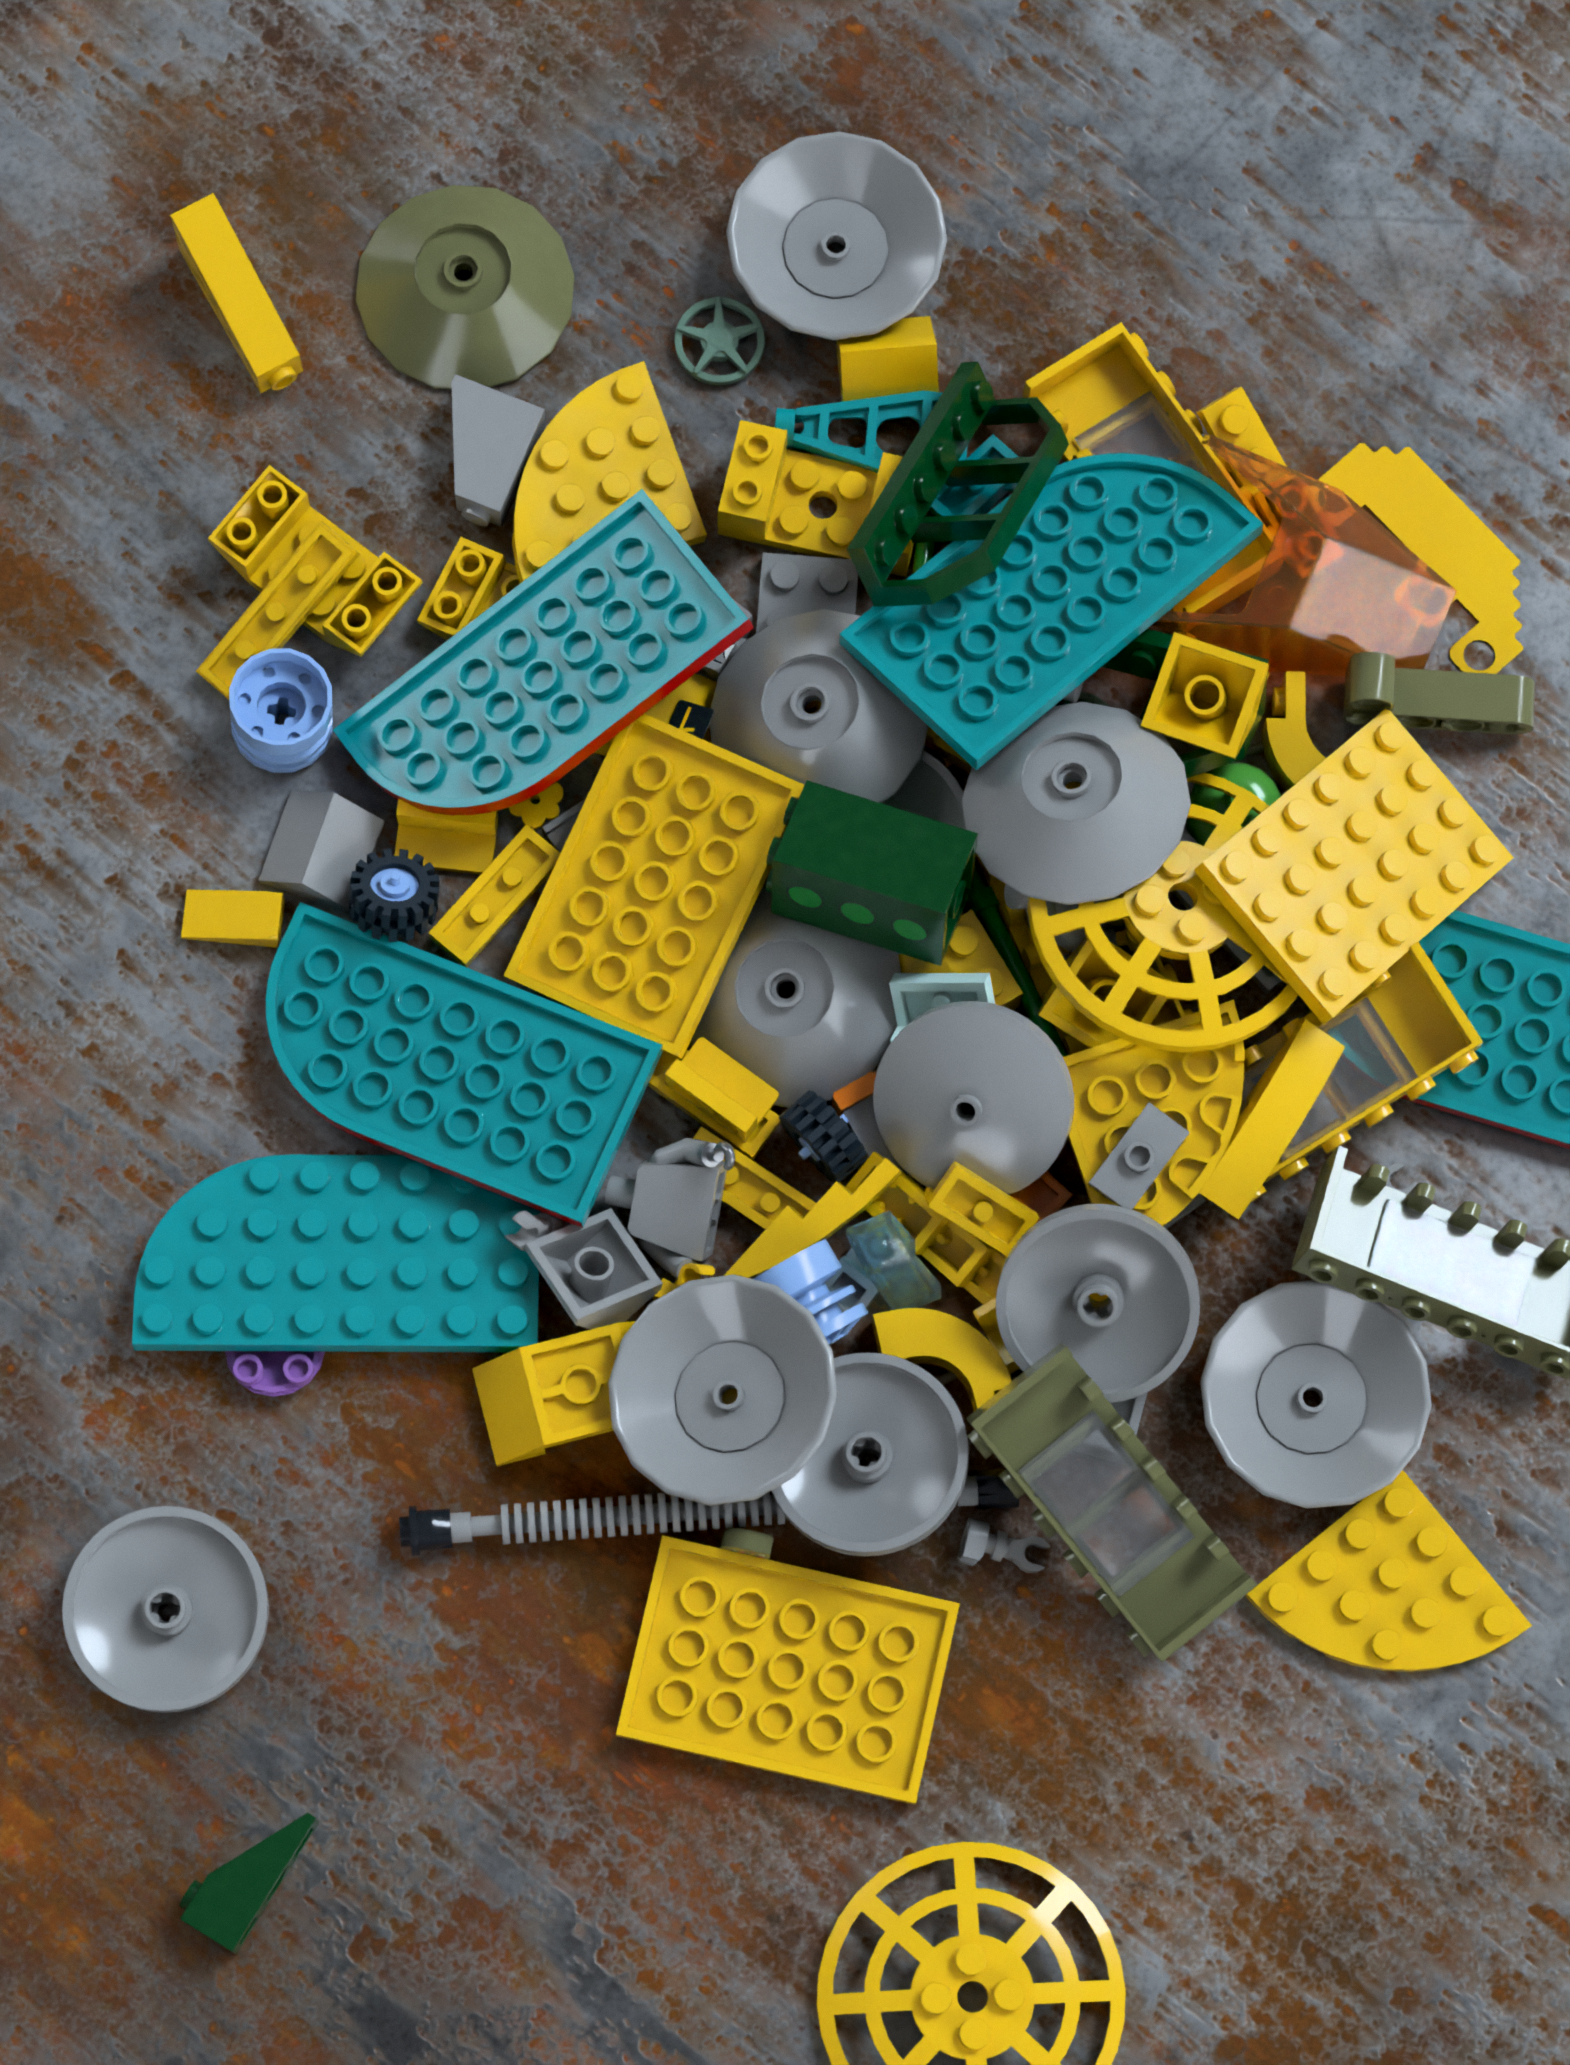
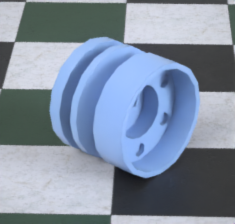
M290 648L268 649L255 654L237 669L229 687L231 732L239 752L254 766L272 773H293L312 765L326 751L333 735L332 685L324 668L307 654ZM280 713H286L289 715V717L285 719L284 725H279L275 723V721L278 720Z
M826 1239L809 1246L754 1278V1280L777 1285L812 1312L829 1345L848 1335V1332L854 1325L868 1314L863 1302L843 1313L837 1303L856 1292L853 1285L844 1286L830 1292L825 1284L842 1268Z

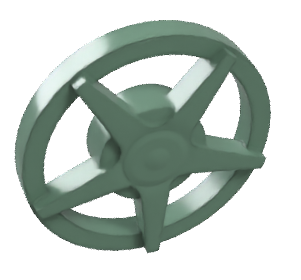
M714 297L694 304L682 315L676 327L675 351L681 366L693 378L706 384L722 386L743 380L756 369L764 352L765 337L759 318L748 306L731 298ZM722 307L741 313L751 324L734 327L730 323L725 322ZM715 308L714 322L706 325L704 329L687 326L689 321L698 313ZM756 332L757 348L750 362L745 365L737 352L739 339ZM683 335L700 341L703 355L696 367L688 360L682 346ZM730 360L739 369V371L728 375H711L703 372L711 361L724 362Z

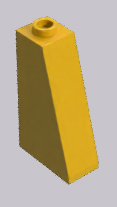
M214 193L171 214L179 251L259 392L263 393L271 388L274 391L281 390L292 384L297 379V374L303 372L300 354Z

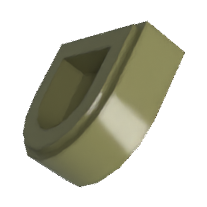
M728 1528L723 1532L720 1549L770 1560L774 1538L772 1535L756 1531Z

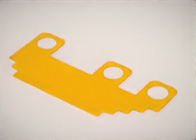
M1359 443L1307 489L1314 504L1317 493L1325 487H1335L1344 494L1346 506L1340 514L1325 516L1320 513L1329 530H1335L1340 527L1362 506L1366 505L1422 562L1396 585L1392 592L1393 600L1415 623L1419 625L1430 623L1456 599L1479 621L1450 649L1451 660L1462 672L1497 674L1523 651V645L1515 638V634L1522 628V624L1514 617V612L1521 607V603L1513 595V590L1520 585V581L1512 572L1520 565V560L1410 447H1405L1398 454H1394L1387 446H1382L1377 452H1373L1365 443ZM1415 582H1428L1436 589L1438 599L1435 606L1430 610L1418 611L1409 605L1406 598L1407 590ZM1480 640L1492 646L1495 652V660L1488 669L1474 670L1467 665L1464 660V650L1469 643Z

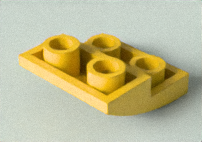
M460 537L417 619L418 623L446 640L450 639L520 584L515 565L506 562L503 554Z

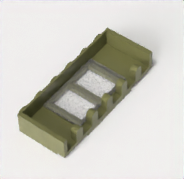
M1339 1145L1322 1164L1291 1269L1307 1275L1317 1282L1329 1284L1352 1293L1362 1300L1381 1302L1396 1308L1410 1319L1417 1321L1426 1320L1446 1328L1451 1335L1457 1338L1473 1339L1491 1346L1495 1352L1502 1356L1515 1358L1540 1368L1547 1374L1560 1376L1568 1380L1570 1378V1241L1557 1238L1546 1249L1524 1241L1528 1226L1522 1221L1510 1220L1500 1231L1478 1223L1482 1208L1475 1202H1463L1455 1212H1451L1432 1204L1436 1189L1430 1184L1418 1183L1409 1194L1386 1186L1390 1171L1383 1165L1373 1164L1362 1176L1343 1168L1348 1149Z
M1060 1343L966 1418L974 1428L967 1437L985 1459L994 1453L1006 1468L998 1476L1017 1499L1025 1493L1038 1508L1031 1514V1517L1049 1539L1056 1533L1059 1534L1069 1547L1062 1555L1080 1578L1084 1577L1087 1573L1092 1575L1101 1587L1094 1595L1112 1618L1121 1612L1133 1628L1125 1634L1140 1653L1146 1657L1153 1652L1163 1662L1256 1587L1257 1584L1242 1569L1230 1554L1229 1549L1198 1514L1197 1509L1182 1494L1166 1474L1165 1469L1150 1454L1134 1434L1133 1429L1102 1394L1103 1392L1073 1358L1070 1350Z

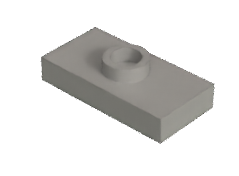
M1149 1102L1089 1181L1088 1185L1116 1206L1133 1210L1190 1132Z

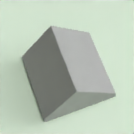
M291 790L258 881L260 884L350 912L349 892L352 871L356 870V864L360 860L367 863V855L375 851L384 820L335 792Z
M612 1208L588 1217L583 1228L571 1224L525 1243V1251L576 1326L595 1329L614 1323L625 1322L659 1292L663 1285Z

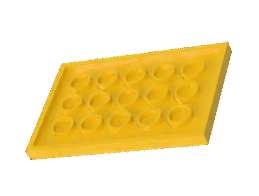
M1385 708L1198 865L1194 871L1322 1024H1325L1410 950L1409 946L1424 938L1514 857L1394 714Z
M644 713L614 737L503 976L588 1016L662 1044V1050L683 1059L772 866L766 864L767 855L774 837L782 838L787 828L783 824L787 805L792 796L800 797L804 784Z
M662 1535L616 1736L915 1805L960 1603Z

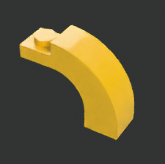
M1286 671L1280 687H1273L1272 715L1281 716V718H1266L1261 731L1264 756L1268 768L1284 793L1326 759L1316 749L1307 732L1305 672Z
M922 1308L891 1310L873 1314L871 1325L878 1353L896 1356L914 1364H930L951 1371L967 1390L973 1412L1012 1382L1003 1359L990 1341L970 1324L944 1312Z

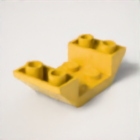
M269 465L208 537V541L252 587L261 593L320 521L325 523L359 552L360 555L303 622V625L325 642L362 657L423 583L422 579L386 552L377 557L312 508L309 503L308 494Z
M635 1321L614 1323L520 1347L472 1368L497 1467L546 1454L545 1448L614 1431L611 1423L608 1381L621 1339Z

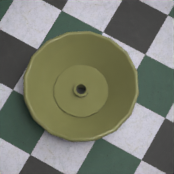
M451 185L412 197L379 223L359 260L356 303L368 339L397 371L434 389L452 390L451 382L455 374L492 388L518 380L552 353L571 318L575 275L562 237L534 206L497 188ZM462 270L472 273V277L467 281H460L455 276Z

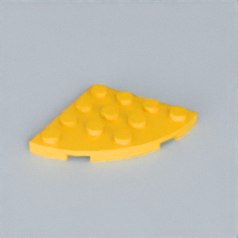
M644 361L609 374L581 391L558 412L534 445L522 473L515 498L512 547L519 583H522L641 489L644 490L689 546L705 541L707 537L706 530Z
M1234 1000L1219 1004L1223 1026L1240 1021ZM1199 1011L1156 1026L1185 1031L1202 1030ZM1118 1038L1063 1057L1070 1073L1074 1091V1116L1068 1139L1091 1204L1115 1205L1089 1186L1088 1183L1149 1102L1190 1133L1133 1210L1150 1217L1164 1227L1196 1198L1200 1190L1213 1175L1214 1168L1226 1151L1236 1127L1242 1104L1245 1049L1243 1041L1214 1050L1176 1052L1152 1049Z
M1404 1470L1400 1472L1391 1484L1361 1500L1245 1595L1266 1619L1291 1638H1296L1305 1645L1324 1653L1325 1656L1331 1659L1379 1671H1427L1464 1663L1484 1656L1509 1643L1532 1626Z

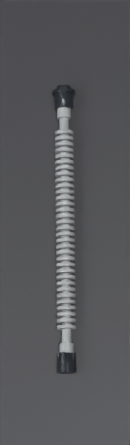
M996 1468L993 1470L976 1471V1475L967 1476L957 1506L977 1505L978 1509L1019 1508V1499L1014 1496L998 1476L1006 1468ZM770 1492L756 1500L713 1506L687 1499L679 1502L678 1497L670 1495L671 1502L666 1503L665 1493H657L658 1503L654 1504L652 1503V1494H644L645 1504L640 1505L639 1495H631L632 1505H626V1495L618 1496L619 1506H613L612 1496L605 1497L606 1507H600L599 1497L592 1498L593 1508H587L586 1498L579 1499L580 1509H574L573 1499L566 1500L567 1510H561L560 1500L553 1501V1511H548L547 1501L540 1502V1512H535L534 1502H528L527 1513H522L521 1503H514V1514H509L508 1504H501V1515L471 1517V1512L450 1513V1509L417 1510L416 1505L409 1506V1516L399 1517L401 1547L411 1546L412 1556H420V1551L453 1548V1543L473 1542V1537L502 1535L503 1545L511 1544L510 1534L516 1535V1544L524 1543L523 1533H529V1543L537 1542L536 1532H542V1542L550 1541L549 1531H555V1540L560 1541L563 1540L562 1530H568L569 1540L576 1539L575 1529H581L582 1539H588V1528H594L595 1538H601V1527H607L608 1537H615V1526H620L621 1536H628V1525H633L634 1535H641L642 1524H646L647 1534H654V1524L659 1523L660 1533H667V1523L670 1522L673 1525V1532H681L680 1522L683 1521L686 1524V1531H694L693 1521L697 1520L699 1530H707L706 1520H711L712 1529H720L719 1519H724L726 1529L733 1528L732 1518H737L738 1528L746 1527V1517H750L751 1527L759 1526V1516H763L764 1526L772 1525V1515H776L777 1525L785 1524V1515L778 1506L774 1495H770Z

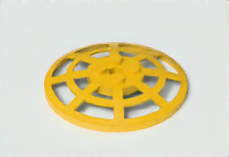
M1205 772L1187 778V782L1219 790L1233 797L1234 800L1224 815L1215 810L1191 804L1187 818H1193L1215 826L1204 846L1189 841H1180V844L1153 877L1120 894L1118 899L1094 904V901L1079 903L1076 909L1048 916L1045 900L1030 897L1027 899L1032 939L1041 963L1058 990L1079 1012L1100 1028L1126 1041L1157 1050L1176 1052L1206 1051L1239 1043L1267 1028L1284 1014L1298 997L1296 991L1194 871L1198 865L1243 828L1241 824L1251 809L1260 814L1269 807L1268 804L1252 792L1225 778ZM1173 890L1185 891L1193 900V908L1186 911L1176 909L1171 905L1168 893ZM1119 919L1124 920L1130 933L1140 943V946L1129 962L1111 945L1100 924ZM1084 929L1086 937L1096 954L1119 976L1104 1002L1091 993L1072 972L1059 951L1054 936ZM1227 939H1230L1252 955L1236 970L1223 977L1214 979L1209 954L1221 947ZM1157 955L1175 960H1189L1194 983L1171 982L1154 977L1146 972ZM1263 965L1287 984L1281 993L1260 1011L1238 1022L1225 1026L1222 1025L1218 996L1226 994L1246 983L1259 972ZM1136 988L1168 999L1197 1000L1202 1030L1185 1031L1160 1028L1136 1021L1121 1012Z
M957 1842L932 1846L904 1856L878 1872L856 1892L838 1917L825 1945L818 1973L816 2006L821 2038L831 2065H850L836 2032L834 2015L861 2013L866 2015V2022L873 2043L886 2065H927L938 2051L956 2059L966 2060V2065H987L988 2058L997 2056L1010 2047L1016 2050L1031 2065H1061L1060 2062L1066 2055L1076 2032L1080 2015V2002L1110 2001V2020L1103 2048L1095 2065H1112L1118 2051L1125 2021L1126 1989L1121 1959L1112 1934L1095 1905L1071 1879L1049 1863L1021 1850L994 1843ZM974 1857L992 1858L1019 1865L1042 1876L1053 1884L1055 1888L1036 1909L1027 1902L1008 1893L988 1888H976ZM953 1858L955 1889L945 1890L928 1896L907 1908L900 1916L876 1896L889 1883L913 1869L935 1861ZM1070 1901L1083 1913L1098 1939L1107 1964L1109 1980L1079 1981L1077 1968L1070 1949L1059 1931L1051 1924ZM978 1904L1003 1908L1020 1916L1025 1922L1006 1944L996 1938L979 1934ZM950 1905H957L958 1936L946 1939L933 1947L911 1927L916 1921L933 1911ZM863 1912L885 1931L870 1958L864 1982V1992L833 1994L834 1974L840 1949L852 1924L859 1914ZM1040 1936L1047 1941L1056 1956L1062 1972L1063 1982L1033 1983L1029 1969L1021 1957ZM898 1943L919 1962L912 1979L911 1988L907 1990L880 1991L884 1965L892 1948ZM967 1982L980 1984L987 1993L986 2005L978 2012H967L958 2003V1990ZM1065 2003L1060 2031L1048 2052L1026 2032L1032 2018L1034 2004ZM881 2012H912L915 2024L923 2038L904 2059L897 2053L888 2038Z

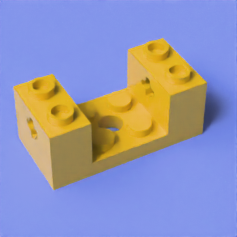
M740 420L718 508V534L816 557L851 559L847 551L849 544L903 456L883 452L879 471L876 473L846 462L788 450V430ZM818 497H827L836 504L837 510L831 517L820 519L810 512L809 505ZM911 540L892 569L891 574L906 577L914 546Z

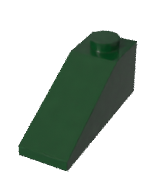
M306 1813L209 1873L203 1883L194 1880L179 1904L185 1910L180 1920L237 1955L320 1821L311 1814Z

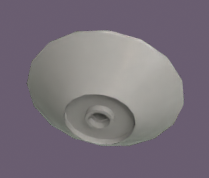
M841 131L798 137L761 158L735 193L726 229L733 273L754 305L791 331L829 340L877 334L913 313L938 280L947 243L940 198L918 165L881 140ZM836 242L843 245L844 250L840 253H832L827 247L829 244Z
M825 609L780 618L744 641L718 677L711 704L714 714L709 723L712 744L804 785L808 780L879 803L884 802L897 793L921 759L929 726L840 645L839 633L860 616ZM812 701L821 702V708L816 713L809 714L805 712L808 703Z
M1087 702L1054 706L978 770H975L973 767L971 768L962 797L966 830L978 833L976 854L988 872L1025 897L1066 905L1115 898L1153 877L1180 844L1191 806L1185 765L1163 734L1141 727L1142 720L1127 710ZM1070 782L1081 783L1080 787L1075 789H1067L1065 787Z
M762 888L690 1042L693 1046L698 1038H706L779 1092V1098L774 1104L776 1106L789 1108L809 1090L816 1092L818 1097L821 1096L825 1101H832L834 1092L869 1072H873L881 1061L886 1049L891 1044L890 1038L897 1028L889 982L894 973H901L899 955L897 952L771 913L772 893L767 892L766 888ZM785 982H792L796 989L794 995L787 999L781 998L779 996L780 986Z
M735 1274L690 1280L651 1302L621 1339L608 1381L612 1428L632 1466L666 1494L709 1506L756 1500L796 1477L823 1443L837 1399L833 1351L812 1312L777 1285ZM736 1389L738 1392L737 1399L732 1404H723L722 1397L725 1391Z
M1315 1280L1280 1283L1242 1303L1213 1337L1200 1380L1205 1427L1226 1465L1262 1495L1306 1509L1351 1505L1391 1484L1420 1449L1432 1407L1427 1361L1405 1321L1381 1302H1368L1352 1293ZM1312 1390L1318 1393L1321 1400L1320 1405L1317 1407L1306 1405L1303 1400L1304 1392Z

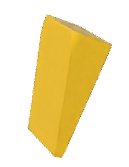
M187 889L181 939L278 948L281 942L285 908L284 894L269 891Z

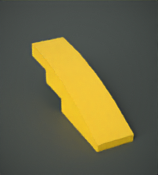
M1303 1018L1247 1096L1246 1100L1249 1104L1237 1119L1228 1147L1215 1166L1213 1175L1199 1193L1239 1220L1316 1101L1345 1049L1343 1044L1307 1019Z
M873 1151L846 1185V1188L853 1194L882 1162L884 1157L878 1152ZM903 1173L866 1209L871 1216L914 1254L922 1255L954 1285L965 1288L980 1303L984 1305L996 1298L1000 1274L1007 1256L928 1207L925 1188L907 1174Z
M884 1158L853 1194L840 1182L836 1181L804 1217L792 1206L787 1205L725 1275L735 1274L753 1279L809 1246L828 1239L865 1211L904 1172L888 1158Z

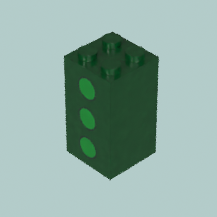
M807 780L800 797L792 796L787 805L783 824L787 828L783 837L775 836L768 851L766 864L772 866L767 879L766 891L772 893L771 913L941 966L973 888L978 833Z

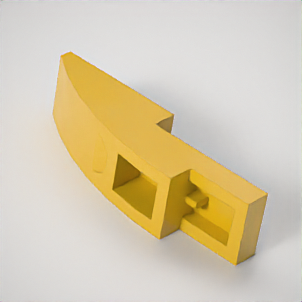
M1242 386L1234 388L1196 412L1214 445L1227 459L1231 470L1229 472L1231 478L1239 488L1244 486L1252 494L1258 507L1256 513L1265 526H1273L1281 535L1285 543V550L1283 551L1286 555L1284 561L1299 579H1303L1342 554L1295 470L1287 468Z

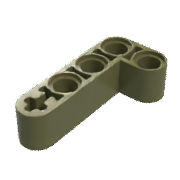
M1361 652L1354 654L1350 658L1345 670L1344 721L1351 724L1366 725L1386 708V710H1390L1404 728L1493 734H1525L1531 732L1534 725L1535 681L1529 677L1518 675L1395 668V657L1391 654Z

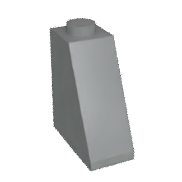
M455 374L451 382L456 507L457 510L461 511V515L466 520L474 524L488 526L489 523L502 527L518 491L524 467L534 445L546 427L545 409Z

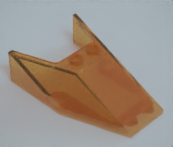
M1205 434L1202 444L1211 447L1270 499L1281 511V523L1248 602L1241 612L1237 614L1168 611L1152 626L1172 634L1176 632L1217 647L1268 659V671L1273 672L1296 671L1305 672V674L1345 676V670L1350 658L1354 654L1361 652L1391 654L1395 657V668L1424 669L1457 590L1342 490L1216 436Z

